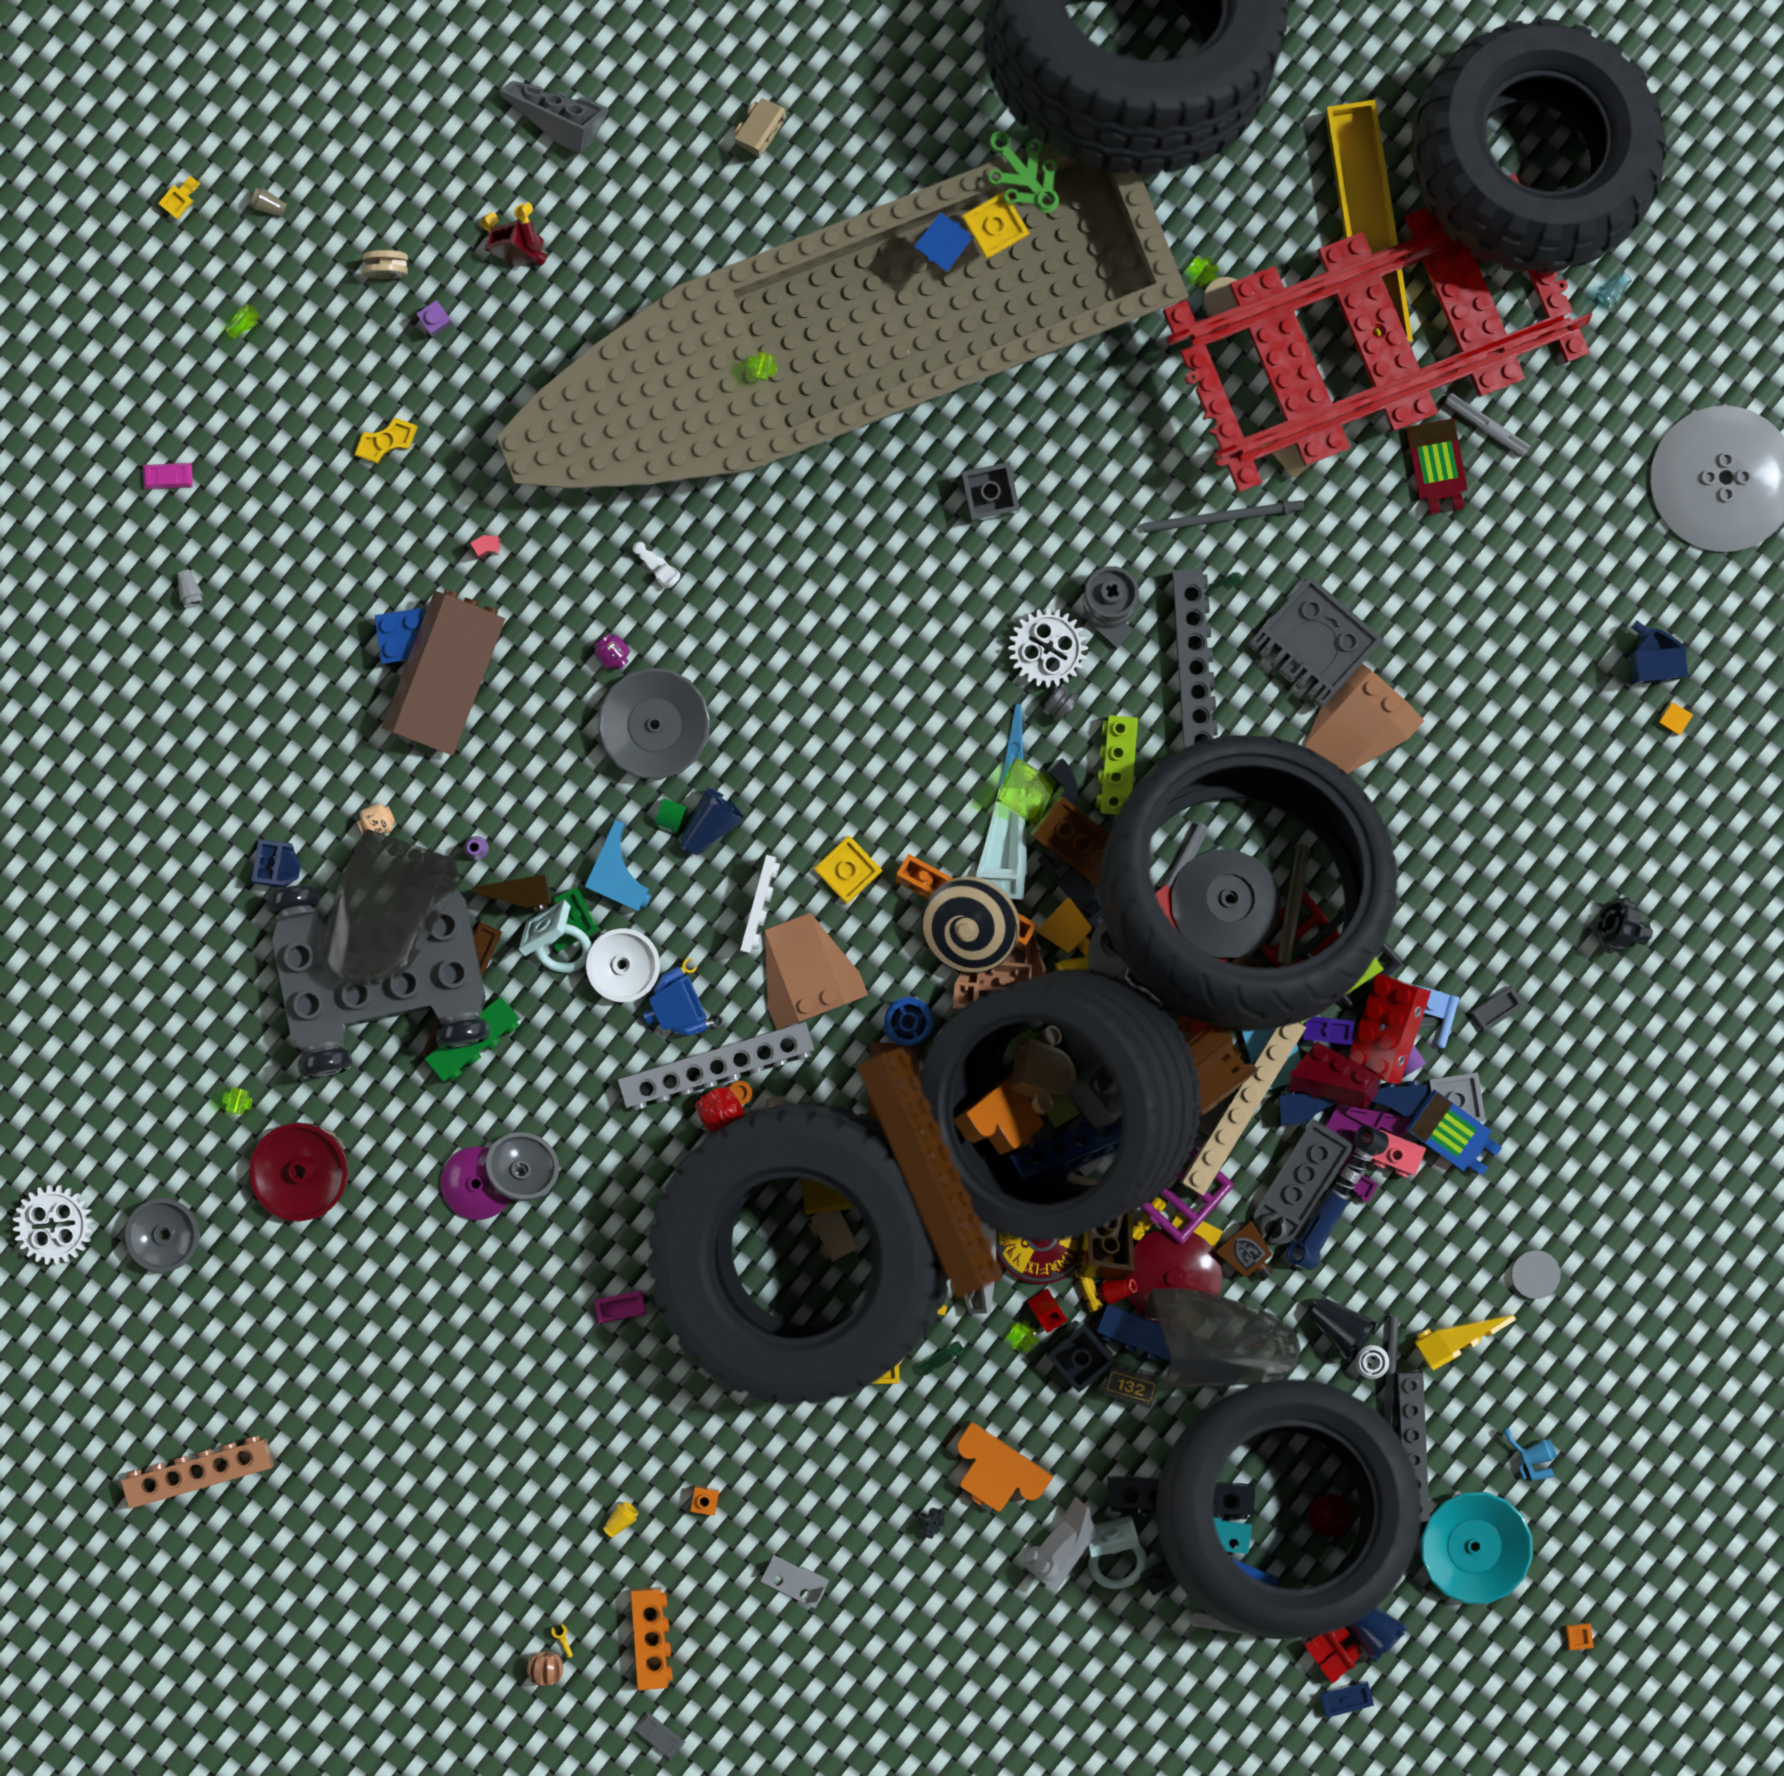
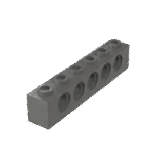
M1400 1371L1396 1372L1398 1435L1409 1455L1416 1474L1421 1505L1420 1521H1430L1423 1372Z

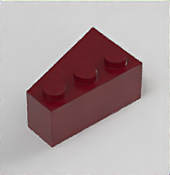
M1319 1042L1314 1044L1289 1074L1290 1092L1297 1093V1091L1310 1093L1312 1094L1311 1097L1319 1099L1322 1096L1334 1099L1335 1103L1365 1109L1378 1094V1075Z

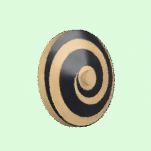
M958 877L949 880L939 886L925 904L922 914V931L925 941L936 958L957 971L982 973L992 970L1009 957L1018 941L1020 930L1019 917L1013 902L1001 888L985 879Z

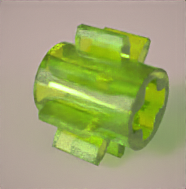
M758 351L757 356L751 355L747 364L748 368L752 369L750 375L764 381H768L769 375L775 377L779 367L778 364L774 363L776 357L762 351Z
M231 1087L230 1093L224 1091L221 1103L227 1104L225 1111L243 1115L245 1109H251L253 1099L248 1098L249 1091Z

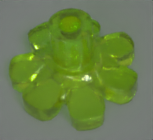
M1208 256L1204 258V261L1200 257H1196L1193 260L1195 266L1188 267V273L1193 274L1190 278L1191 283L1196 284L1200 281L1202 288L1208 286V281L1212 282L1218 278L1214 273L1219 271V267L1217 264L1211 265L1212 258Z
M1023 1320L1021 1326L1016 1322L1013 1323L1011 1329L1014 1332L1007 1335L1008 1340L1014 1341L1012 1348L1019 1350L1022 1346L1024 1352L1030 1351V1344L1037 1345L1039 1340L1034 1336L1038 1333L1037 1327L1032 1326L1029 1328L1030 1323L1027 1320Z

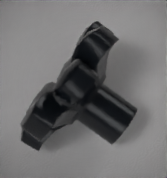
M932 1507L929 1509V1515L926 1513L919 1515V1522L924 1523L921 1526V1532L925 1534V1537L932 1539L934 1534L937 1535L940 1531L939 1526H944V1510Z

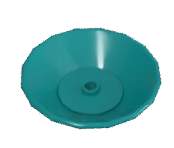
M1465 1492L1444 1501L1430 1516V1521H1427L1421 1537V1560L1430 1581L1446 1596L1465 1604H1489L1510 1595L1525 1579L1533 1559L1532 1534L1524 1516L1508 1500L1488 1492ZM1473 1542L1479 1543L1477 1550H1471L1470 1546Z

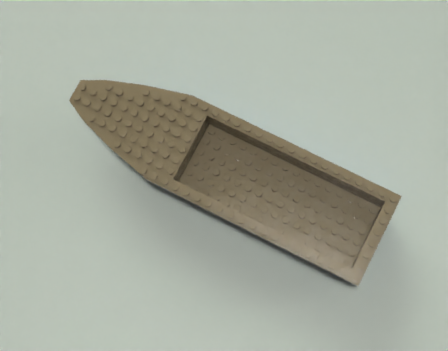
M1040 143L1042 149L1038 154L1036 180L1043 188L1044 174L1041 171L1042 164L1048 159H1052L1057 163V170L1054 173L1053 191L1059 198L1058 207L1052 213L1045 214L1038 211L1033 204L1017 202L1013 205L1030 235L986 260L974 237L947 272L933 261L929 262L928 257L914 246L940 212L953 222H959V226L972 235L962 215L1000 193L1006 192L1008 189H1015L1018 193L1033 194L1027 186L1004 183L992 186L989 184L988 175L994 169H998L1002 173L1017 174L1004 157L678 285L592 346L538 391L499 433L497 439L515 484L569 489L648 485L752 471L1186 300L1189 296L1141 175H1137L1134 170H1130L1129 174L1110 172L1103 165L1100 169L1078 163V157L1069 159L1052 150L1051 143L1046 145ZM1035 145L1029 147L1032 152L1038 151ZM1026 149L1016 152L1015 155L1027 168L1028 154ZM1051 164L1045 165L1047 171H1053ZM997 174L991 176L994 181L1000 180ZM1007 194L1011 201L1016 199L1014 194ZM1043 198L1042 203L1050 205V200Z

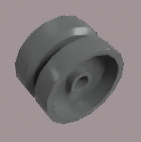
M1106 566L1096 570L1089 577L1083 595V608L1087 617L1095 624L1105 628L1118 627L1125 624L1132 617L1139 598V586L1135 578L1127 570L1120 567Z

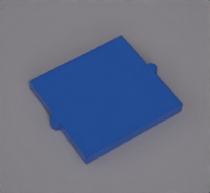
M940 212L914 247L928 257L929 262L933 261L947 272L973 239V236L959 226V222H953Z

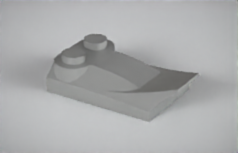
M1075 1497L1062 1519L1040 1547H1032L1024 1555L1025 1567L1056 1591L1099 1531L1093 1525L1090 1508Z

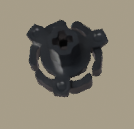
M1616 897L1613 901L1607 902L1599 911L1598 916L1603 919V922L1597 921L1595 923V937L1598 938L1600 946L1605 948L1607 953L1612 954L1614 951L1619 953L1622 948L1627 949L1632 942L1646 945L1652 938L1653 929H1651L1650 924L1640 921V910L1636 909V903L1630 901V898Z

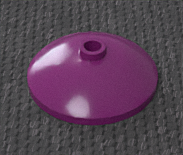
M476 1146L463 1149L453 1155L443 1169L441 1176L443 1198L456 1214L471 1220L491 1218L500 1213L511 1200L499 1193L487 1177L485 1163L490 1148ZM474 1179H478L481 1183L477 1189L472 1186Z

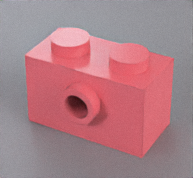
M1385 1132L1389 1138L1388 1147L1382 1154L1373 1156L1372 1164L1384 1169L1386 1165H1390L1396 1168L1394 1173L1407 1178L1409 1174L1416 1175L1426 1148Z

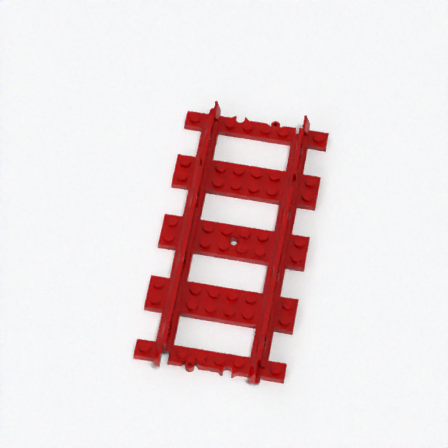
M1515 173L1508 175L1513 180L1519 183ZM1427 208L1407 214L1404 217L1413 239L1372 254L1363 232L1317 250L1326 273L1284 288L1275 266L1230 283L1229 287L1238 307L1196 323L1187 300L1162 310L1172 335L1166 338L1168 346L1188 338L1191 340L1193 346L1180 351L1185 367L1192 370L1186 374L1185 382L1188 385L1198 383L1195 391L1205 413L1203 420L1212 419L1215 422V428L1208 432L1215 437L1220 449L1213 455L1215 463L1219 467L1228 464V471L1238 493L1262 483L1253 460L1295 444L1305 467L1350 449L1351 447L1342 425L1383 410L1391 431L1394 432L1438 414L1429 391L1470 375L1480 398L1523 381L1525 376L1517 356L1538 347L1540 348L1557 341L1565 363L1588 355L1590 351L1580 328L1588 325L1593 316L1592 313L1575 320H1571V317L1565 319L1564 316L1573 312L1567 296L1560 294L1568 288L1567 282L1562 279L1555 282L1557 272L1538 274L1537 270H1527L1547 319L1507 334L1475 257L1470 255L1472 250L1464 246L1459 240L1454 243L1442 231V223L1436 215L1431 216ZM1408 255V257H1405V258H1403V259H1400V260H1397V261H1396V259H1399V258H1401V257H1404V256ZM1422 261L1460 353L1420 369L1382 277ZM1321 289V290L1318 291V292H1315V293H1313V294L1308 295V294L1311 293V292H1314V291H1316V290ZM1335 295L1373 388L1332 403L1294 311ZM1226 326L1225 328L1212 332L1213 330ZM1374 328H1378L1381 331L1380 336L1374 335ZM1247 329L1285 422L1244 438L1206 345ZM1453 370H1456V371H1454V372H1452V373H1449V374L1443 376V374H1446V373H1448V372H1451V371H1453Z

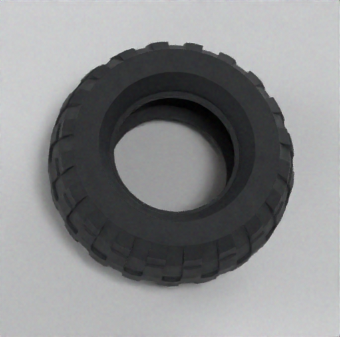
M1539 19L1532 23L1524 24L1523 21H1516L1497 27L1491 33L1487 32L1476 36L1460 46L1456 53L1441 64L1424 91L1412 126V140L1414 143L1412 160L1417 184H1421L1422 197L1431 216L1436 215L1442 223V231L1454 243L1459 240L1464 246L1472 250L1470 255L1485 263L1488 260L1502 264L1504 270L1520 273L1521 271L1537 270L1538 274L1566 270L1569 266L1573 268L1594 262L1609 250L1618 247L1631 235L1649 211L1655 196L1658 194L1663 179V162L1666 158L1665 127L1661 125L1662 113L1656 93L1650 92L1647 86V76L1637 63L1631 65L1622 56L1623 49L1610 39L1605 43L1592 36V30L1585 26L1575 24L1574 26L1567 27L1559 25L1558 20ZM1524 102L1542 104L1559 111L1575 124L1586 141L1590 155L1589 179L1575 188L1559 192L1538 191L1516 182L1501 169L1490 151L1486 135L1487 117L1504 106Z

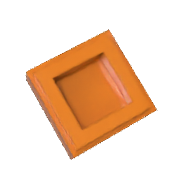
M1591 1623L1565 1625L1569 1651L1594 1648Z

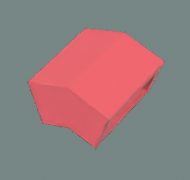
M482 535L470 543L480 559L488 554H500L501 539L499 536Z

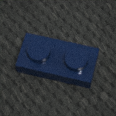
M1368 1681L1320 1693L1326 1718L1374 1706Z

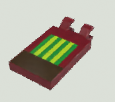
M1455 419L1406 427L1419 500H1427L1429 515L1441 512L1438 499L1451 497L1453 511L1465 508L1461 492L1468 491Z

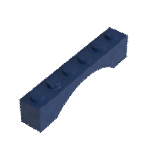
M1420 1080L1405 1081L1406 1086L1396 1087V1083H1381V1088H1378V1094L1373 1098L1372 1102L1389 1107L1401 1116H1415L1427 1099V1085H1420ZM1289 1089L1283 1090V1095H1277L1280 1125L1307 1123L1314 1115L1337 1103L1334 1102V1099L1322 1096L1319 1099L1311 1097L1312 1094L1310 1093L1298 1094V1091L1294 1093L1290 1092Z

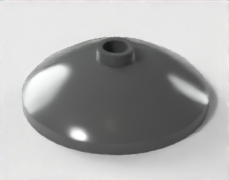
M526 1132L507 1134L499 1138L491 1146L487 1154L485 1168L490 1183L499 1193L517 1201L536 1200L546 1195L557 1181L559 1175L558 1157L553 1148L544 1139ZM516 1172H522L524 1175L518 1176Z
M157 1198L143 1203L131 1214L125 1229V1242L130 1255L139 1265L155 1272H169L182 1267L193 1257L199 1243V1227L195 1216L185 1205L173 1199ZM162 1230L168 1231L169 1237L167 1239L161 1237Z

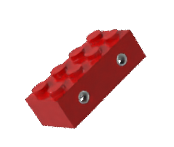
M1376 974L1348 1059L1378 1075L1379 1079L1400 1084L1431 991L1391 976Z

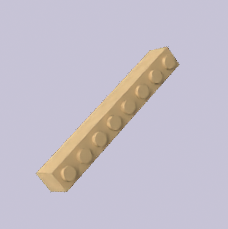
M1296 1023L1272 1030L1252 1063L1258 1072L1236 1089L1180 1183L1199 1195L1204 1196L1306 1029L1305 1026Z

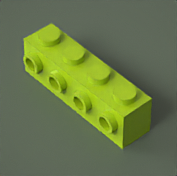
M1109 715L1108 721L1103 720L1102 735H1106V745H1101L1100 759L1104 760V768L1099 769L1098 784H1102V792L1096 796V808H1100V814L1118 815L1132 791L1138 718Z

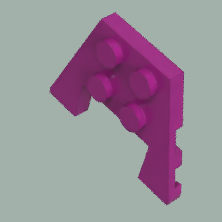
M1337 1104L1325 1126L1355 1144L1356 1131L1364 1125L1378 1130L1380 1127H1383L1393 1134L1404 1138L1407 1133L1406 1127L1412 1118ZM1356 1144L1353 1147L1350 1154L1348 1155L1345 1162L1343 1163V1165L1341 1166L1340 1170L1338 1171L1339 1175L1341 1174L1345 1166H1347L1346 1164H1350V1162L1352 1161V1154H1356V1152L1354 1151L1356 1149ZM1362 1175L1359 1182L1354 1184L1355 1188L1353 1190L1364 1202L1368 1203L1378 1183Z

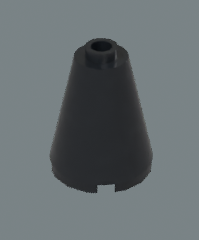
M1324 1297L1320 1300L1316 1298L1308 1308L1311 1312L1309 1318L1348 1362L1366 1344L1369 1339V1331L1372 1330L1374 1332L1378 1325V1322Z

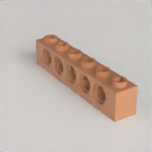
M259 1435L245 1439L246 1444L236 1446V1443L233 1442L221 1446L222 1451L213 1453L212 1449L198 1452V1457L189 1460L188 1456L174 1459L175 1464L165 1467L163 1462L150 1466L151 1471L141 1473V1469L126 1473L127 1478L121 1480L129 1509L274 1467L267 1438L260 1439ZM240 1451H246L250 1454L251 1460L248 1464L240 1462L238 1457ZM217 1458L225 1459L227 1462L225 1470L221 1471L216 1468L215 1460ZM197 1464L202 1467V1477H195L192 1474L191 1468L193 1465ZM170 1471H174L179 1475L180 1480L178 1484L169 1482L168 1473ZM146 1478H151L155 1481L156 1488L154 1491H149L145 1488L144 1481Z

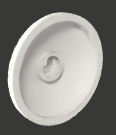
M627 928L614 929L602 934L592 944L586 959V971L591 985L603 997L616 1002L633 1001L647 994L657 981L660 970L659 955L654 944L642 933ZM619 960H625V968L619 969L617 967V962Z

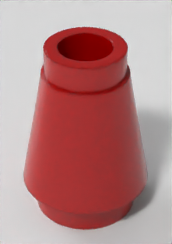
M1134 1279L1106 1280L1099 1287L1101 1300L1109 1304H1114L1137 1292V1284Z

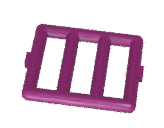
M1193 1148L1188 1155L1194 1159L1198 1150ZM1182 1168L1176 1176L1181 1180L1186 1171ZM1219 1170L1214 1179L1222 1186L1213 1196L1208 1191H1206L1204 1196L1193 1191L1206 1203L1197 1214L1168 1187L1160 1192L1165 1199L1189 1220L1188 1224L1181 1231L1149 1202L1140 1208L1150 1216L1148 1219L1155 1226L1158 1224L1175 1241L1181 1244L1186 1241L1233 1188V1182Z

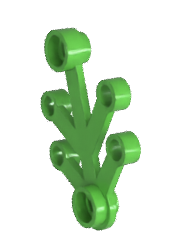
M1003 131L995 132L989 141L991 150L1001 153L1017 174L1002 173L1000 170L994 169L988 175L989 184L992 186H998L1001 183L1027 186L1033 192V194L1018 193L1015 189H1008L1003 196V200L1007 205H1015L1018 202L1033 204L1038 211L1045 214L1055 211L1059 204L1058 195L1053 191L1054 173L1057 170V163L1052 159H1048L1042 164L1041 171L1044 174L1042 188L1036 180L1038 154L1042 149L1040 142L1037 140L1028 142L1026 146V153L1028 154L1026 168L1009 147V135ZM995 141H1002L1003 147H997ZM1030 145H1035V146H1037L1038 151H1037V152H1032V151L1030 150L1029 146H1030ZM1051 164L1053 171H1047L1045 165ZM997 174L1000 180L994 181L991 176ZM1007 194H1014L1016 199L1014 201L1009 200ZM1042 199H1049L1050 205H1044Z

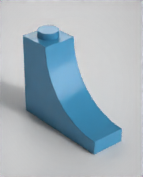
M615 820L585 887L640 912L641 907L646 909L651 899V895L648 894L650 889L640 884L628 871L621 850V840L625 824Z

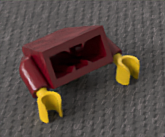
M529 202L524 205L520 203L515 208L514 215L522 223L517 220L494 227L499 222L497 215L494 212H490L484 216L480 224L485 230L489 231L484 250L516 266L529 263L542 266L546 262L547 254L541 251L544 243L543 238L535 233L533 223L528 219V216L533 212L532 205Z

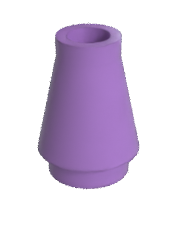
M480 836L470 837L464 845L465 854L472 860L483 859L489 850L487 841ZM477 843L479 845L478 851L472 852L471 845Z

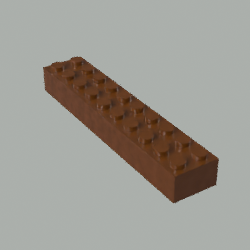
M901 1047L858 1065V1070L957 1298L1002 1279L1001 1267L992 1255L991 1244L983 1234L981 1221L973 1211L971 1198L967 1191L964 1190L960 1181L961 1175L958 1169L954 1167L950 1158L951 1152L943 1142L940 1135V1126L934 1121L930 1112V1103L924 1098L920 1080L914 1075L911 1068L909 1055Z

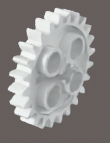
M1047 608L1046 614L1042 615L1038 609L1037 617L1034 618L1028 613L1029 621L1026 622L1020 619L1019 622L1022 628L1014 627L1013 630L1018 635L1010 636V640L1015 642V645L1009 646L1008 650L1015 651V654L1009 658L1010 660H1017L1013 668L1021 667L1020 677L1025 674L1029 675L1027 683L1036 679V686L1039 687L1041 682L1045 681L1046 688H1049L1051 681H1054L1055 685L1059 687L1060 679L1068 683L1067 675L1070 674L1076 677L1077 674L1074 668H1083L1078 661L1086 660L1087 658L1081 654V651L1088 650L1087 646L1081 645V642H1084L1087 637H1079V633L1083 628L1075 629L1074 626L1077 620L1075 619L1069 623L1067 621L1068 613L1061 618L1060 610H1057L1055 615H1051L1050 609ZM1046 625L1050 628L1051 633L1047 638L1038 636L1037 628L1039 626ZM1032 636L1045 645L1051 642L1053 644L1052 649L1067 656V660L1061 659L1052 652L1044 654V648L1030 641L1029 637ZM1062 637L1069 638L1072 643L1071 648L1068 650L1060 649L1058 640ZM1033 646L1038 650V656L1035 659H1028L1025 656L1024 650L1027 647ZM1050 658L1056 659L1059 662V669L1053 672L1049 671L1046 668V661Z
M48 1185L45 1193L39 1187L37 1188L38 1195H35L33 1192L28 1193L30 1201L26 1199L21 1200L25 1206L24 1208H16V1211L21 1216L13 1218L14 1221L19 1222V1226L13 1228V1230L20 1231L21 1235L17 1236L15 1240L24 1241L20 1249L28 1247L27 1256L29 1257L35 1253L36 1262H39L43 1257H45L46 1265L50 1264L52 1258L56 1265L60 1264L61 1257L65 1262H69V1254L75 1258L78 1257L76 1249L84 1251L86 1248L82 1242L91 1241L86 1236V1233L94 1232V1229L88 1227V1223L94 1222V1219L87 1218L86 1215L92 1210H84L83 1207L87 1203L86 1200L77 1201L80 1196L79 1193L70 1196L71 1188H68L63 1193L62 1185H58L55 1191L52 1185ZM62 1204L67 1205L70 1209V1215L67 1218H63L59 1214V1208ZM38 1207L43 1208L46 1213L42 1221L37 1220L34 1215ZM52 1218L54 1222L75 1221L74 1225L59 1226L55 1228V1231L52 1227L32 1228L34 1224L50 1223ZM64 1229L70 1230L73 1234V1238L69 1243L65 1242L61 1237ZM39 1232H45L48 1235L47 1244H39L37 1241Z

